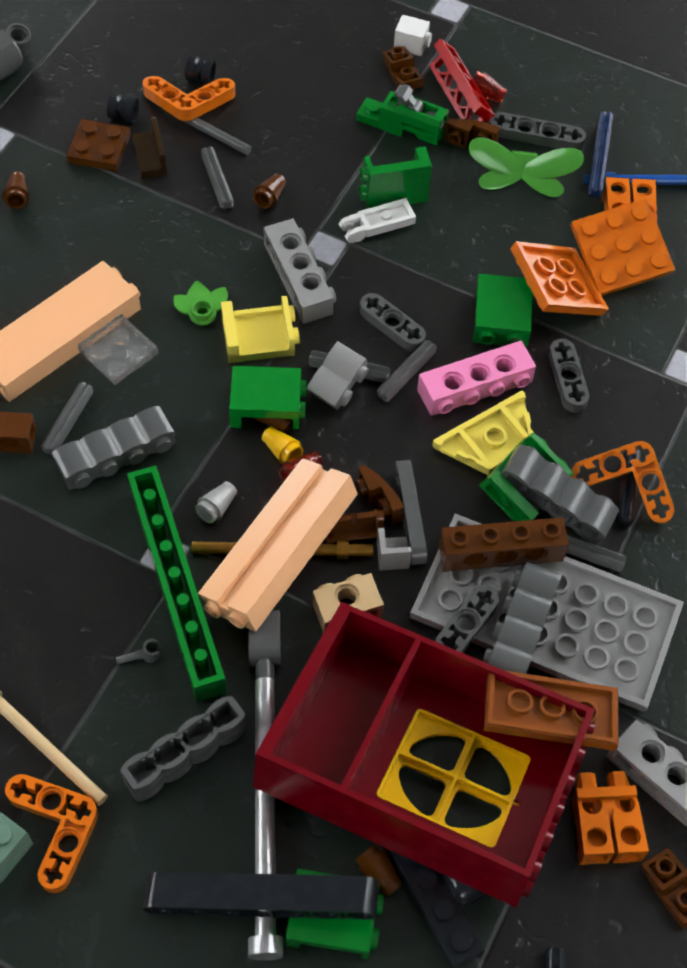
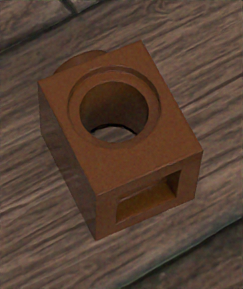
M0 412V452L33 454L37 432L33 414Z

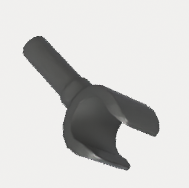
M148 639L144 642L141 650L116 657L117 665L140 659L148 663L156 662L160 657V651L150 653L147 650L156 648L158 640Z

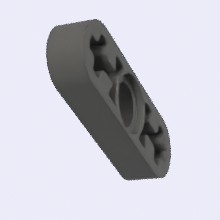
M368 293L361 298V316L409 352H414L425 341V329L382 296L376 293ZM389 318H395L400 324L389 326L385 321Z
M557 339L552 342L548 354L563 407L569 412L579 413L587 406L589 391L574 344L567 339ZM557 350H561L563 354H566L565 362H562V354L557 352ZM570 371L575 374L576 378L567 380L562 377L561 373ZM574 388H575V391H574L575 397H576L577 399H580L579 402H577V401L575 400V398H571V395H572V392H573L572 389H574Z
M488 585L476 587L438 634L435 642L442 645L449 644L455 634L458 638L455 641L454 650L464 653L495 613L499 603L498 592ZM489 597V603H485L478 613L475 609L478 607L479 600ZM462 617H469L474 620L476 626L472 630H464L458 625V620Z

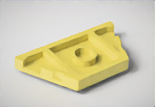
M522 390L433 440L432 446L434 449L489 475L521 440L534 433L530 427V414L527 412L525 405V393Z

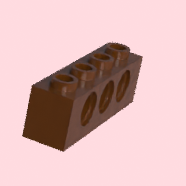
M563 517L443 527L439 540L443 572L525 565L526 562L532 564L563 562L569 546Z

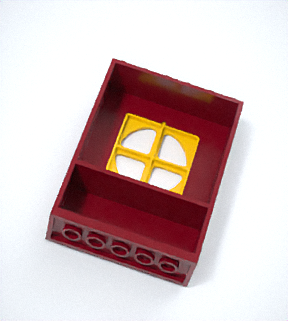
M341 602L256 752L253 787L500 901L517 907L521 896L529 897L541 870L542 861L548 851L554 836V830L564 810V804L574 784L576 773L586 753V746H581L585 734H593L596 727L595 723H590L595 709ZM491 673L495 675L496 680L514 688L526 690L531 695L540 699L545 696L547 697V702L562 707V704L566 705V710L572 712V709H575L578 715L584 717L574 745L483 731L488 674ZM436 736L459 737L465 742L454 769L450 771L413 756L410 753V748L421 740ZM477 748L486 749L503 766L510 781L511 790L508 795H501L466 779L465 772ZM402 767L414 769L441 781L445 785L444 792L432 815L422 814L405 795L399 779V771ZM459 791L495 805L501 810L499 818L481 827L457 828L445 823L447 812L455 794Z

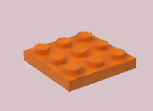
M647 198L571 222L570 226L587 270L602 296L673 274L675 271Z
M518 241L510 248L542 312L603 316L609 309L576 248Z

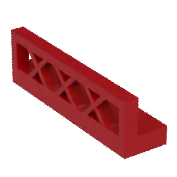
M440 38L434 44L439 56L429 64V67L460 119L470 120L473 111L480 117L476 121L487 123L495 114L455 48ZM443 63L447 67V72H440L439 70ZM452 77L457 84V89H450ZM462 94L468 102L467 106L460 105Z

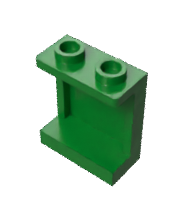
M426 146L415 148L413 161L373 166L370 156L364 157L363 167H360L362 185H359V197L361 201H365L367 209L404 198L408 200L409 204L428 202L432 164Z
M478 274L475 293L476 311L473 342L484 345L506 346L522 341L524 346L527 347L531 333L532 290L528 286L526 279Z
M233 366L229 406L230 428H242V417L292 419L293 429H299V419H305L306 402L300 401V397H306L307 380H301V368Z
M531 433L521 440L479 484V487L513 522L533 520L539 514V508L529 503L501 474L511 454L520 444L535 448L545 461L559 464L570 477L574 475L568 468L567 463L557 457L548 447L546 441L535 433Z
M297 869V874H296V875H334V874H328V873H322V872H316V871H310V870H304V869ZM378 893L377 915H382L385 895L382 893ZM289 918L286 946L300 948V944L358 953L362 955L361 958L368 959L370 949L377 950L380 929L373 928L374 919Z

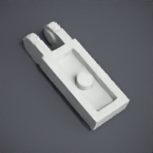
M404 198L358 211L356 214L341 219L339 226L342 231H347L345 238L348 243L362 241L365 237L413 225L416 223V215L408 200Z

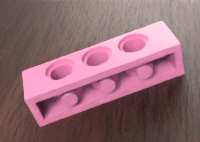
M518 341L419 374L417 391L430 416L439 413L446 414L454 408L475 404L480 399L489 396L496 397L507 390L527 386L533 381L536 365L523 342Z

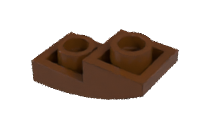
M405 46L393 47L391 50L382 52L385 65L397 87L403 84L409 85L412 90L424 87V78L414 67V57Z
M448 119L445 124L444 141L467 149L473 139L479 137L488 138L498 143L500 127L476 120Z
M365 465L358 467V479L355 480L358 494L365 496L369 505L378 503L379 510L383 511L384 516L388 517L391 525L402 522L404 506L394 490Z
M666 848L642 863L641 869L664 906L684 930L687 928V869L672 851Z

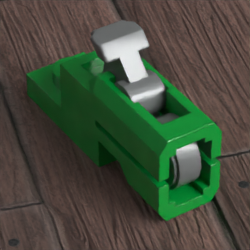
M403 84L399 85L395 92L390 91L383 103L366 97L356 113V121L402 137L404 132L407 131L413 133L420 141L438 146L444 136L449 110L413 97L412 88L409 85Z

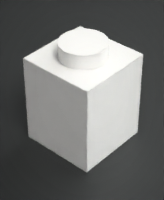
M402 15L395 29L394 47L405 46L411 54L421 56L424 48L429 47L431 43L430 22Z

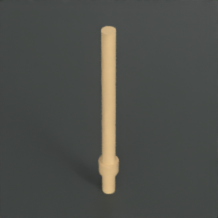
M0 691V714L87 796L93 799L98 806L103 804L108 795L2 697V692Z

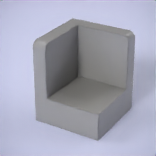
M378 528L376 547L379 571L409 569L412 552L411 547H408L407 536L385 538L384 528Z

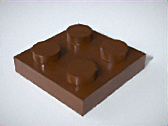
M81 119L66 155L67 162L118 171L131 136L130 127Z

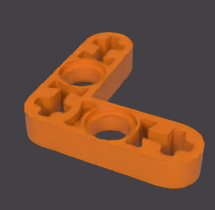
M149 76L142 81L143 95L182 121L193 120L235 97V82L229 78L217 79L189 94L184 93L159 76Z
M636 441L584 459L572 467L574 474L572 478L577 479L576 475L580 473V467L585 466L587 470L594 469L596 467L593 462L599 460V467L604 477L598 478V472L589 475V481L586 482L589 487L633 472L650 519L661 524L670 521L674 515V505L654 449L645 441ZM637 447H641L643 451H649L650 454L646 455L645 462L641 463L639 459H633L630 461L632 467L626 468V461L621 452L627 451V455L631 456L636 454ZM615 456L620 459L621 468L617 472L611 473L604 468V462L608 457ZM647 474L656 475L660 481L658 488L652 491L646 490L642 485L644 476ZM662 490L665 492L666 496L659 497L662 505H668L670 510L666 511L665 518H660L659 514L653 515L652 510L656 509L655 501L652 499L648 502L646 496L657 495Z
M15 775L9 779L5 787V793L10 803L22 810L59 822L37 875L38 881L44 890L54 894L62 892L69 885L98 820L97 806L93 799L83 794L29 775ZM26 784L27 790L37 795L35 804H33L34 800L30 795L21 794L17 798L14 789H21ZM50 794H57L61 797L60 805L53 810L45 809L43 807L45 797ZM71 799V807L77 810H82L84 806H87L90 815H84L81 820H78L76 812L67 809L68 800ZM66 836H74L78 839V845L75 850L68 853L61 851L59 848L60 841ZM56 855L63 860L59 868L62 879H55L50 884L46 874L48 872H55L59 864L57 859L53 858Z

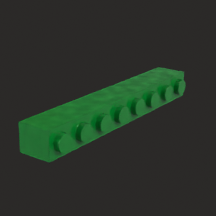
M157 466L127 473L131 495L196 703L226 694L225 676Z

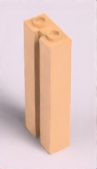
M101 261L0 330V394L8 402H11L141 310L140 292L137 287L132 283L128 284L115 267L111 268L107 263Z
M302 458L198 592L204 603V610L214 618L223 617L229 620L231 624L239 629L245 627L256 632L358 493L351 475L332 468L329 471L323 470L320 464Z

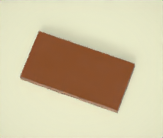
M506 671L594 708L595 711L590 723H595L596 727L593 734H585L581 746L616 751L619 745L618 688ZM491 673L488 674L483 731L574 745L584 717L578 715L575 709H572V712L566 710V705L562 704V707L547 702V697L545 696L540 699L531 695L526 690L517 689L496 680L495 675Z

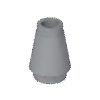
M225 481L200 497L197 501L198 504L195 506L197 515L207 523L219 521L237 495L235 486Z

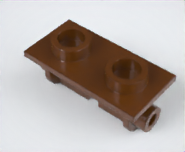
M373 509V511L342 515L325 538L326 544H337V541L351 542L377 538L378 528H384L383 511Z

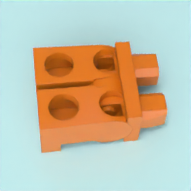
M605 178L601 196L602 202H604V211L647 198L657 222L656 180L632 179L630 185L629 178ZM615 185L623 187L622 192L612 191L611 187ZM646 187L648 192L638 193L637 188Z
M612 771L606 776L607 787H597L595 773H579L576 777L575 793L571 799L578 840V865L608 864L611 858L612 863L642 862L649 849L637 799L636 785L630 786L625 771Z

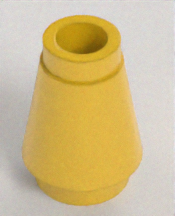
M274 427L267 428L262 434V441L265 442L281 464L292 466L301 459L304 450L299 440Z

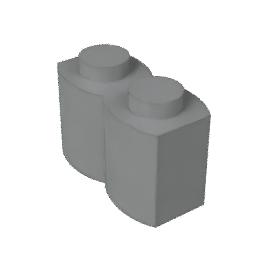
M337 341L308 384V392L336 410L341 405L345 407L353 395V392L350 391L356 381L361 383L368 373L369 368L366 367L368 364L367 359Z

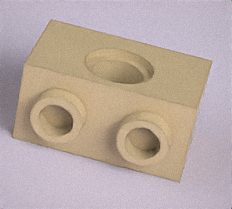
M371 573L366 575L355 574L347 578L346 581L336 584L326 583L319 586L317 590H313L312 605L323 633L342 599H350L354 602L350 606L376 617H383L384 603Z

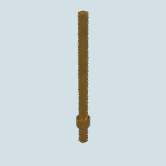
M192 541L191 552L193 554H229L237 542ZM337 541V544H321L313 555L337 556V559H349V556H373V544H349V541Z

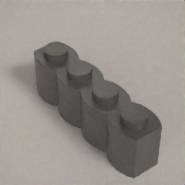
M153 406L142 410L133 417L119 420L106 429L91 432L78 441L66 443L55 449L52 455L55 465L68 489H82L87 487L95 478L114 475L122 466L141 463L149 454L168 451L176 443L175 433L160 406Z
M520 444L511 454L501 472L529 503L548 512L552 518L563 517L565 526L572 528L580 537L593 544L599 543L606 537L619 512V508L610 498L595 494L586 482L571 478L559 464L545 461L533 447Z
M526 562L523 570L517 568L511 585L516 587L514 596L507 595L501 612L507 615L504 622L497 621L491 639L497 640L493 650L487 648L482 660L483 662L504 671L527 673L562 574Z
M233 696L221 698L214 702L205 714L188 719L181 725L177 733L161 737L152 745L149 751L136 754L127 760L120 771L124 784L135 800L140 802L153 797L162 789L165 783L173 782L184 776L190 770L192 764L208 760L216 753L219 746L230 744L240 738L247 728L245 712Z

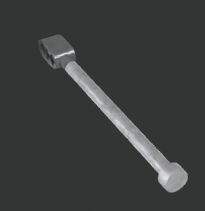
M272 610L256 632L249 629V668H255V755L275 720L274 667H281L280 610ZM255 788V874H276L275 797ZM255 917V936L248 938V958L253 960H276L282 958L283 937L276 935V918Z

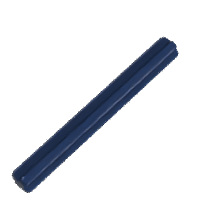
M603 111L599 117L588 187V195L590 197L599 198L602 196L613 122V114L611 112L606 113Z

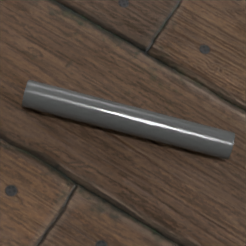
M199 118L184 121L245 155L251 152L252 147Z

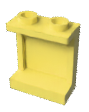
M281 296V305L236 311H233L232 301L221 302L222 322L229 363L295 355V344L300 343L298 327L293 328L292 322H295L294 305L288 304L287 296Z

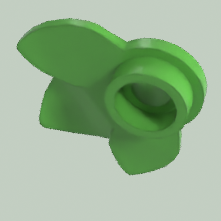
M199 281L193 283L187 295H174L175 308L179 312L189 315L190 320L197 325L212 323L216 318V312L221 310V302L228 301L226 287H220L210 292Z

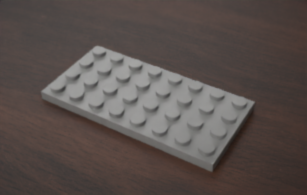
M454 514L449 527L479 525L481 523ZM438 550L409 618L442 631L476 587L480 585L491 586L499 594L497 609L471 643L493 650L497 640L491 639L496 623L497 621L504 622L507 615L501 612L507 595L514 596L516 587L511 585L517 568L523 570L525 565L443 572L440 550ZM567 556L564 557L563 562L535 564L560 573L562 576L529 666L564 680L618 688V702L646 712L684 602ZM490 598L480 599L475 610L479 613L485 603H489ZM462 617L458 620V625L464 630H472L476 626L474 620L469 617Z

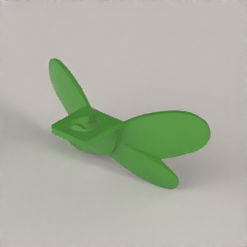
M483 137L475 138L469 144L471 157L490 170L479 178L480 187L487 190L501 189L523 179L530 187L541 194L549 197H560L564 193V187L556 178L576 171L584 162L583 153L576 148L556 149L538 156L534 152L517 150L510 152L501 144Z

